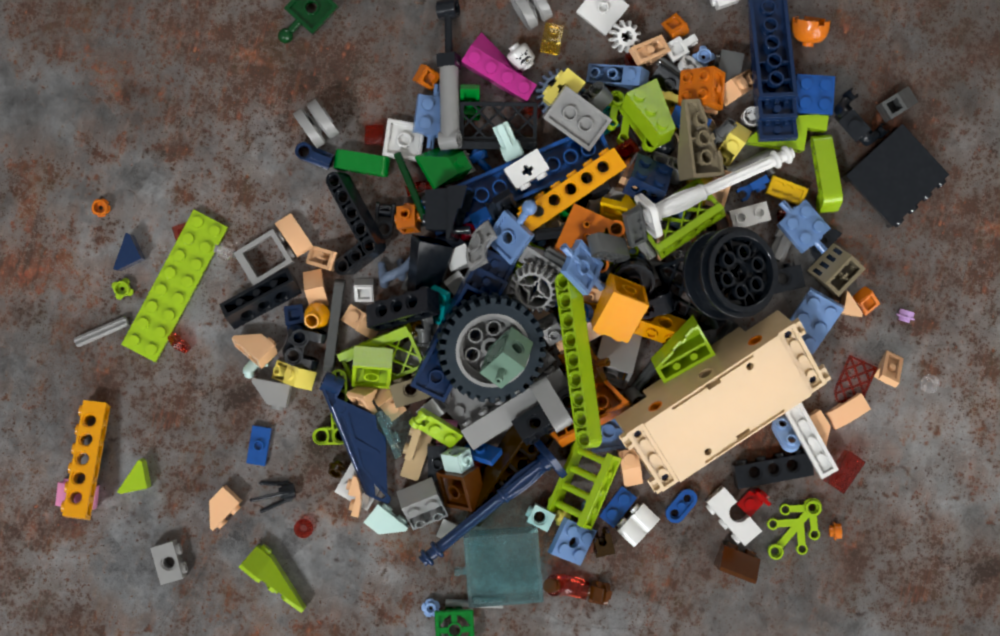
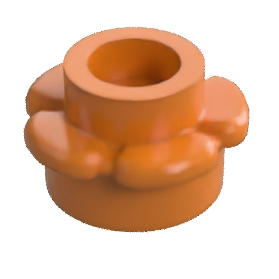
M96 199L92 204L91 210L98 217H105L110 212L111 207L106 199Z
M834 521L832 525H829V536L833 537L835 541L836 539H842V525Z

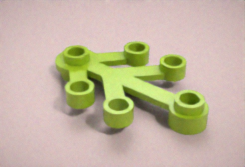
M618 90L612 91L613 100L609 104L611 107L609 117L612 119L611 123L614 126L609 124L607 129L610 131L616 129L618 125L616 118L619 111L623 117L620 134L616 139L617 143L621 146L628 143L630 125L642 141L643 150L648 153L654 152L656 149L621 107L625 98L624 94Z
M808 498L803 504L798 505L782 503L779 506V512L782 515H789L790 512H802V514L798 518L776 520L775 518H769L766 521L767 527L771 530L780 527H790L777 543L768 546L767 553L772 559L778 560L782 558L784 546L796 532V552L800 555H805L808 552L804 523L808 518L810 522L808 537L812 540L820 538L817 516L822 511V504L818 499ZM810 504L815 505V508L812 511L809 510ZM783 506L788 507V511L785 513L782 512ZM771 521L776 522L774 527H770L769 523ZM812 531L817 532V536L814 538L811 537ZM801 545L805 547L803 552L798 550ZM776 547L778 549V552L776 554H772V549Z

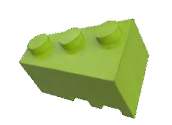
M657 78L627 92L621 107L652 146L656 149L670 142L676 127Z
M692 315L652 356L651 361L663 383H666L716 354Z

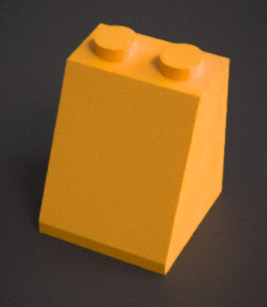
M610 273L605 283L606 287L601 293L591 319L592 330L599 335L610 336L615 341L628 343L649 307L645 286Z

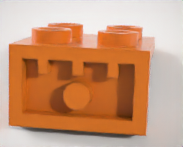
M715 66L682 70L680 72L678 106H681L683 99H700L702 106L707 105L716 111L723 110L726 73Z

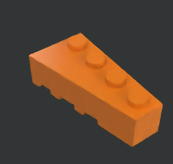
M607 380L603 383L595 384L601 426L631 407L629 401ZM574 424L569 425L558 433L554 431L549 434L561 447L576 440Z

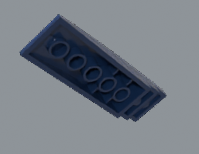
M748 0L751 68L758 142L796 141L798 139L796 124L798 117L796 98L798 93L787 0Z
M488 249V263L473 271L468 269L441 322H446L445 316L447 313L451 315L453 312L452 307L462 305L460 301L466 299V301L471 300L470 296L474 294L480 297L481 293L486 292L488 295H491V292H495L501 296L516 263L510 265L501 255ZM439 325L410 386L445 402L453 386L446 378L437 357V334L441 332ZM473 330L470 333L471 338H476L479 335L478 330ZM473 349L467 352L468 357H470Z

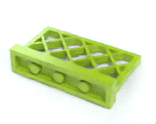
M696 179L687 184L686 186H684L683 188H681L680 190H678L677 192L694 187L698 184L704 185V183L700 179ZM712 194L706 199L714 204L709 209L701 208V201L698 208L691 207L683 211L682 219L672 218V216L662 218V221H667L666 230L662 229L665 235L664 239L656 244L653 236H650L646 231L648 241L661 259L726 216L724 207L721 203H718ZM686 212H697L696 218L693 220L685 219ZM670 222L681 223L680 228L676 231L669 230Z
M410 323L354 345L376 348L387 345L394 347L393 362L403 365V368L398 374L392 372L391 381L417 371L419 365L414 367L407 364L410 354L418 357L420 363L423 359L411 331ZM409 337L412 344L410 350L399 346L402 339ZM354 346L337 354L338 360L342 362L351 384L352 369H350L348 362L353 360ZM397 350L408 353L405 363L395 359Z

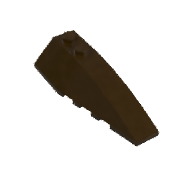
M533 424V425H532V428H538V427H539V426H537L536 424ZM514 425L511 426L498 445V448L502 449L503 454L493 466L487 465L481 477L483 485L473 512L497 494L498 488L500 489L516 472L535 460L536 456L540 454L534 444L525 445ZM549 434L540 437V440L547 448L554 441ZM468 511L466 518L470 516L473 512ZM488 515L476 526L480 527L490 515Z

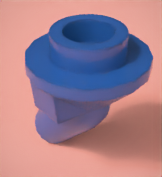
M474 149L471 151L469 159L472 164L478 163L485 172L492 170L490 165L484 160L488 157L486 149Z

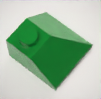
M438 147L415 156L417 163L433 189H438L463 179L473 168L464 152L458 149L441 150Z

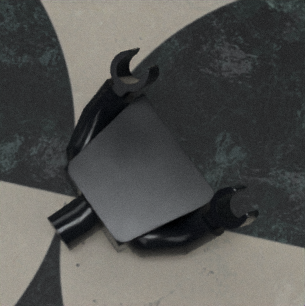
M853 88L843 93V98L834 109L836 116L834 118L857 144L861 142L862 145L869 146L879 138L882 139L890 130H885L882 127L884 123H881L874 131L871 130L849 105L850 102L858 97V94L853 95Z

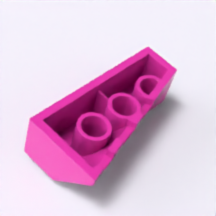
M482 32L471 44L461 61L462 66L521 102H529L537 88V84L528 80L519 70L517 71L513 68L509 60Z

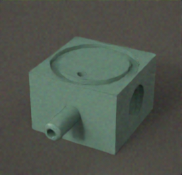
M511 327L488 348L480 374L502 389L525 369L533 342Z

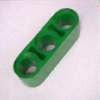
M336 149L333 169L388 177L391 158Z

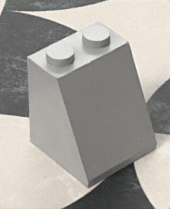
M633 333L628 343L615 341L607 335L600 336L595 355L599 359L609 358L610 366H604L603 371L607 376L606 380L613 387L625 390L634 371L642 336Z

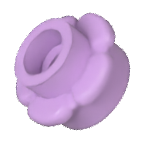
M900 308L899 312L896 313L900 321L910 323V320H915L913 318L914 312Z

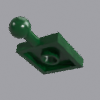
M291 0L284 9L295 20L288 28H283L279 31V41L284 44L290 43L293 39V33L300 25L314 35L339 8L338 5L332 0ZM310 3L317 5V9L313 13H309L306 10L307 5Z

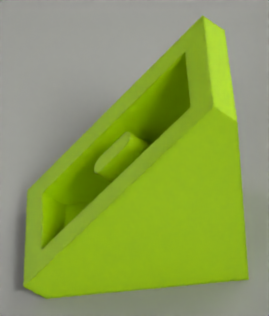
M144 458L137 461L117 491L119 494L152 487L147 461Z

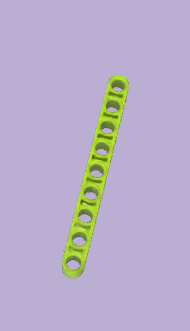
M560 273L555 278V289L575 439L580 448H596L602 443V433L583 295Z

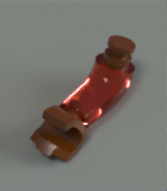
M566 574L551 575L543 583L544 591L551 596H569L587 600V596H589L588 602L607 605L612 596L609 583L593 580L591 587H589L590 582Z

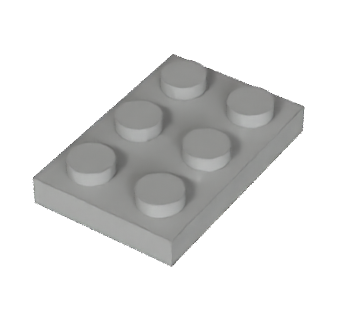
M564 85L542 116V118L589 152L612 121L610 117L566 85Z

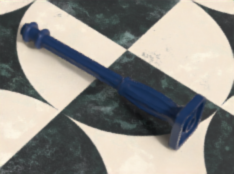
M541 440L534 444L540 452L535 460L516 472L500 489H497V494L438 542H430L431 547L427 551L423 549L420 551L419 559L425 566L428 564L433 566L435 558L438 556L443 558L445 550L504 502L509 503L510 500L528 489L546 471L549 472L553 468L562 479L568 475Z

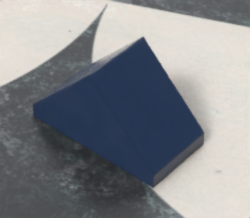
M125 233L113 268L117 271H123L146 260L135 236Z

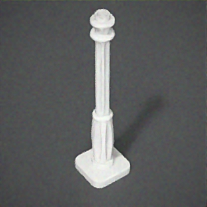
M782 146L778 153L773 150L764 159L705 185L698 184L697 186L679 191L658 203H653L642 193L635 195L636 206L642 207L646 231L655 239L663 235L660 222L662 218L683 212L706 200L709 195L772 167L779 169L783 162L790 164L793 158H795V153L791 147Z

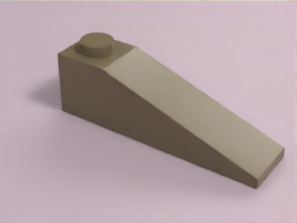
M683 99L681 101L677 156L679 181L725 175L721 151L717 150L714 143V134L710 133L708 128V118L700 99Z

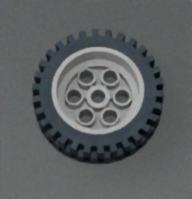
M485 292L481 293L480 297H477L475 294L470 296L471 300L466 301V299L461 300L462 305L459 307L455 305L452 307L453 312L451 315L449 313L446 314V322H441V332L437 334V357L446 378L461 394H467L472 400L476 397L479 402L485 403V399H488L490 403H496V398L503 402L506 401L505 396L517 397L515 392L518 390L521 393L526 391L523 386L526 384L530 386L534 383L531 378L539 376L540 372L537 369L538 367L542 368L544 364L541 358L546 355L543 347H546V342L542 338L544 333L539 327V322L522 303H519L513 297L512 299L505 294L499 296L498 293L491 292V295H488ZM491 323H497V328L495 330H488V326ZM513 327L531 340L533 346L525 369L501 389L481 375L480 370L487 353L485 345L488 342H495L508 329ZM473 330L479 331V335L476 338H471L470 333ZM470 349L476 350V354L473 357L467 356V352Z

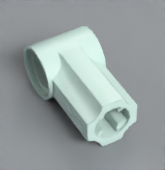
M508 121L492 128L501 146L500 151L506 163L524 155L523 148L519 140L515 138Z

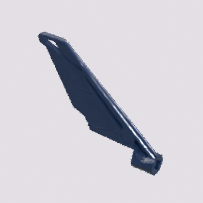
M327 371L319 389L324 394L366 495L388 504L391 501V497L387 494L386 437L377 429L376 415L339 398L338 395L345 383V379ZM374 484L385 495V497L380 498L375 495Z

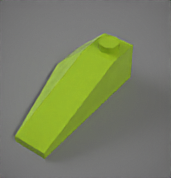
M259 543L241 563L239 568L256 582L263 581L266 583L270 592L282 594L281 598L283 601L302 613L306 608L305 603L276 557L272 554V550L267 545Z

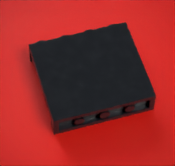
M901 124L851 168L842 179L846 183L850 182L888 223L886 225L887 228L893 226L896 228L904 221L903 217L907 213L910 215L917 210V204L921 200L924 202L932 196L931 191L935 187L939 189L947 182L945 178L949 174L912 133Z

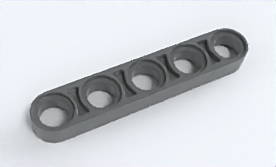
M335 279L328 327L323 371L330 373L335 369L346 281L342 279Z

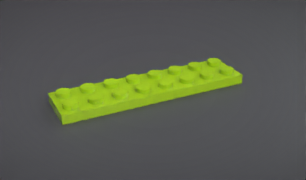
M193 209L121 345L154 362L158 361L229 227Z

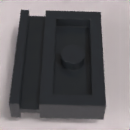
M509 189L492 198V202L489 204L487 202L484 203L494 223H496L504 210H509L518 218L516 214L519 212V207Z

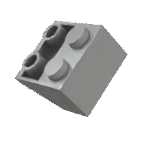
M432 477L396 492L401 509L413 531L448 517L447 510Z

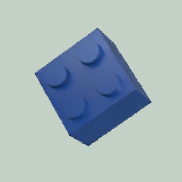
M796 74L798 116L814 114L832 116L835 76Z

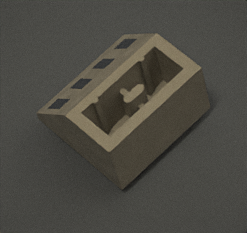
M833 243L806 271L833 297H839L866 268L851 254Z

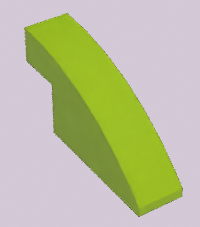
M829 115L798 116L796 119L798 139L796 141L758 142L756 132L748 138L745 145L780 150L782 146H787L788 148L791 147L794 152L801 153L805 150L807 131L816 133L826 132Z

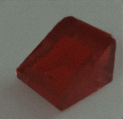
M365 126V145L383 146L385 126Z
M631 137L615 147V150L624 161L640 150Z

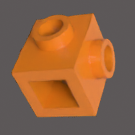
M405 203L403 206H396V213L394 215L396 228L402 234L421 232L422 221L415 204Z

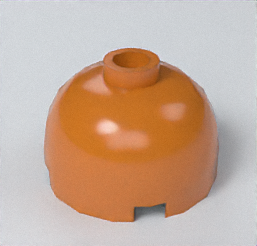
M793 16L791 24L793 37L802 42V46L813 47L814 43H820L825 40L829 33L831 20L825 22L826 19L810 16H804V20H801L799 16Z

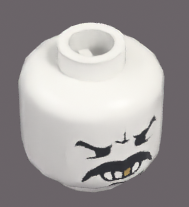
M516 42L508 48L510 52L507 54V59L515 70L523 72L534 64L535 55L528 44Z

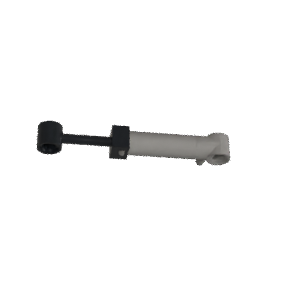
M438 0L436 2V13L440 20L444 19L445 53L436 54L440 76V131L438 133V145L441 150L460 149L462 147L459 121V70H461V56L455 51L453 52L452 19L460 16V4L458 0Z

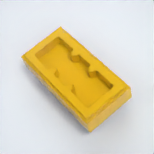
M772 175L765 194L781 200L785 199L786 202L798 206L805 200L809 188Z

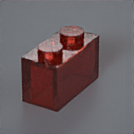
M844 449L835 462L839 470L825 477L823 481L844 494L866 462Z

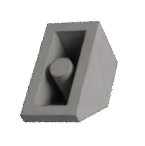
M257 377L252 378V383L266 404L272 405L271 409L283 410V407L287 408L289 406L292 386L282 382Z

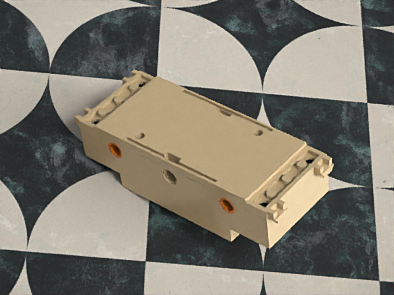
M777 310L747 331L738 327L711 345L716 355L666 383L659 379L643 390L646 396L644 399L614 418L623 431L619 435L620 440L626 449L630 450L633 448L651 475L647 482L654 492L658 494L677 482H682L812 396L813 392L831 380L824 364H821L819 367L817 366L801 336L806 334L799 318L791 321Z

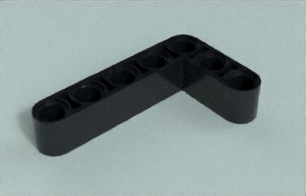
M330 172L326 177V184L358 241L356 245L335 261L334 269L339 275H354L385 251L386 242L351 177L347 173Z

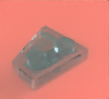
M383 411L375 413L394 458L401 457L398 443L401 441L397 432H392L390 428L393 424L389 415L385 416Z

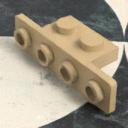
M411 427L409 435L412 437L410 443L406 442L403 449V454L406 455L400 476L418 481L428 453L427 445L431 443L433 437Z

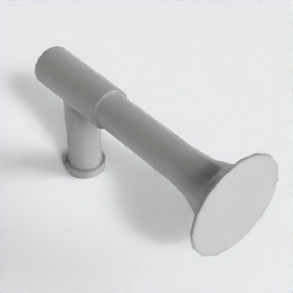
M768 148L732 166H725L723 164L724 170L731 172L739 170L768 157L773 150ZM773 167L766 170L767 176L776 173Z

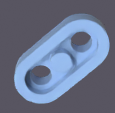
M780 416L772 422L771 429L782 449L790 453L797 451L801 443L787 418ZM788 439H793L794 442L791 443Z

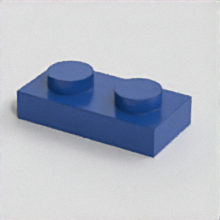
M621 485L598 516L614 528L637 497Z

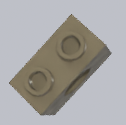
M412 374V378L404 380V377L393 380V384L389 386L396 408L432 397L416 389L415 394H409L406 391V386L411 383L415 374Z

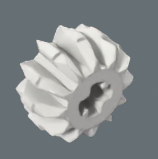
M620 20L619 25L613 24L614 30H609V34L613 35V37L608 39L609 42L614 41L611 47H618L617 50L620 53L623 50L629 53L628 50L635 46V43H640L641 41L636 38L637 35H641L640 31L635 32L638 26L636 24L632 25L630 20L626 23L624 20ZM622 33H626L627 40H623Z

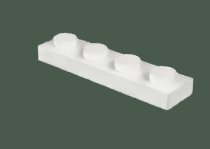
M802 402L784 413L820 479H824L838 471L837 465Z

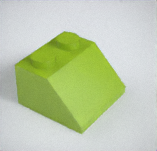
M365 345L354 346L351 386L390 389L393 349L368 347Z

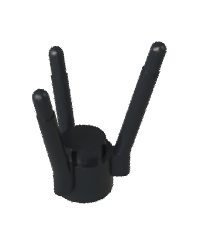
M260 481V485L282 487L278 488L279 492L251 498L250 502L280 496L282 500L261 509L260 513H264L286 502H291L293 498H296L294 483H289V481Z

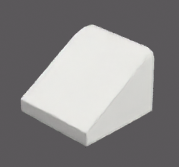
M374 279L354 280L355 302H374Z
M443 518L436 536L440 539L443 538L459 524Z

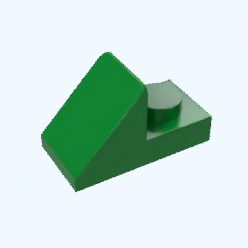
M460 84V101H480V85ZM464 106V114L470 119L477 110L473 106ZM480 113L473 120H480Z

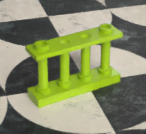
M575 440L571 445L570 454L564 465V470L568 475L563 479L559 477L555 489L548 499L546 510L556 513L557 510L561 509L577 517L578 526L592 530L622 458L610 453L603 457L588 449L580 448ZM582 456L601 464L598 475L578 467ZM574 474L594 483L590 493L571 484ZM567 491L586 500L582 511L563 502Z

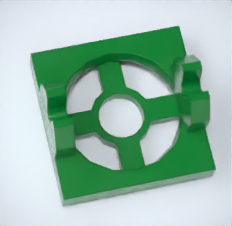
M448 607L445 610H435L436 636H442L441 634L448 633L449 636H460L465 632H469L468 636H475L473 608ZM451 615V623L448 627H441L443 620ZM457 615L465 618L469 626H461L457 622ZM458 625L460 633L452 635L449 631L450 626Z

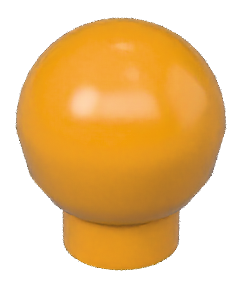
M316 302L306 308L304 323L307 327L320 329L329 323L330 311L326 305Z

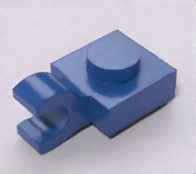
M764 175L747 186L738 188L735 192H745V197L741 199V202H745L750 198L753 190L758 193L767 188L765 184L770 182L767 175Z

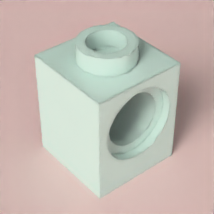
M453 446L440 454L446 472L463 474L474 466L470 448Z
M534 503L533 506L530 505L525 516H527L526 521L548 532L556 513ZM540 511L545 514L542 521L534 519L536 512Z

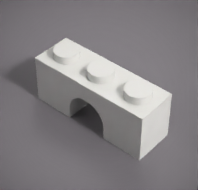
M721 485L705 499L707 510L712 515L717 514L720 518L718 520L719 524L725 530L729 528L733 533L730 536L737 544L741 542L746 546L762 532L747 514L739 520L731 519L729 511L737 501L724 486Z

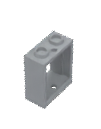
M271 229L233 253L253 286L295 263L293 259L295 254L290 247L286 248L284 245L285 238L280 231L276 232V230ZM272 237L286 260L259 276L245 253Z

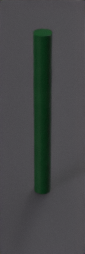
M401 152L395 153V160L422 221L425 208Z

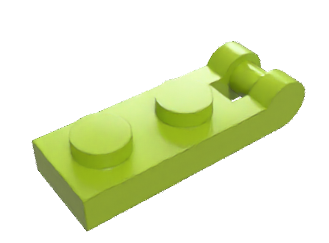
M421 408L417 412L418 415L409 420L411 427L423 431L449 448H452L463 437L460 429L425 408Z

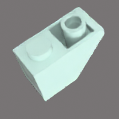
M380 502L363 522L377 534L405 532L409 528L408 521L400 514L396 516L388 504H381Z

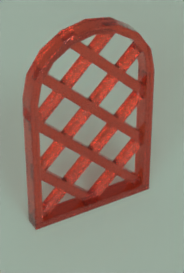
M849 355L834 389L836 401L842 403L850 399L851 397L847 398L845 391L851 389L854 396L856 394L854 388L858 386L861 387V393L865 397L878 367ZM853 359H855V360H857V361H859V362H861V363L854 364ZM849 361H851L852 366L847 368ZM865 364L872 368L867 370ZM862 365L864 372L858 373L856 367ZM853 368L856 375L849 377L847 370ZM873 371L871 377H869L868 372ZM845 372L847 378L841 380ZM866 374L868 380L861 382L859 376ZM857 377L859 384L852 385L850 379ZM848 380L850 387L844 389L842 382ZM868 383L867 386H866V388H865V390H864L863 384ZM843 393L845 399L839 401L837 394Z

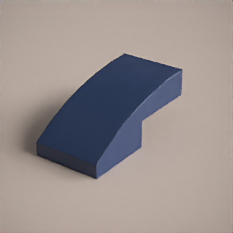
M303 304L284 306L287 331L295 324L306 326L304 323L305 312ZM296 333L294 335V338L300 339L303 336V333Z

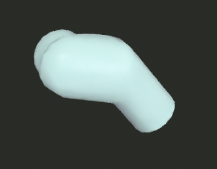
M251 360L243 367V374L248 379L254 377V372L258 368Z

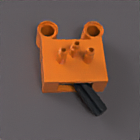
M574 203L564 226L535 229L534 235L536 241L558 239L554 249L563 253L560 247L564 243L572 248L575 240L582 239L589 247L587 242L589 235L598 232L604 233L605 229H607L608 234L620 237L625 232V226L620 220L608 219ZM617 223L621 226L619 234L611 232L612 224ZM604 260L605 267L600 271V273H604L605 271H607V269L609 268V261Z

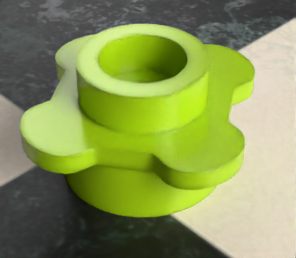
M128 278L112 283L116 299L122 300L127 295H133L134 290L131 289Z

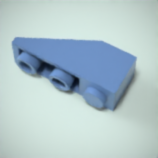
M589 63L586 83L594 84L601 81L605 86L633 90L648 83L650 72L642 66Z

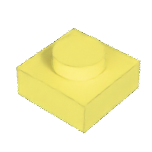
M662 91L668 109L671 107L675 108L678 105V95L670 91Z

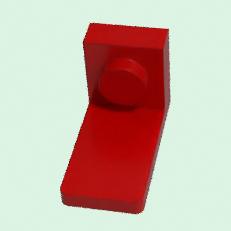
M752 487L735 503L750 517L763 503L768 507L771 505L768 501L770 497L759 488L755 490Z

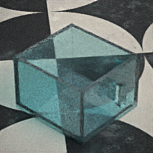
M536 526L473 530L464 535L466 567H455L454 574L455 576L466 575L469 608L544 602L539 535Z

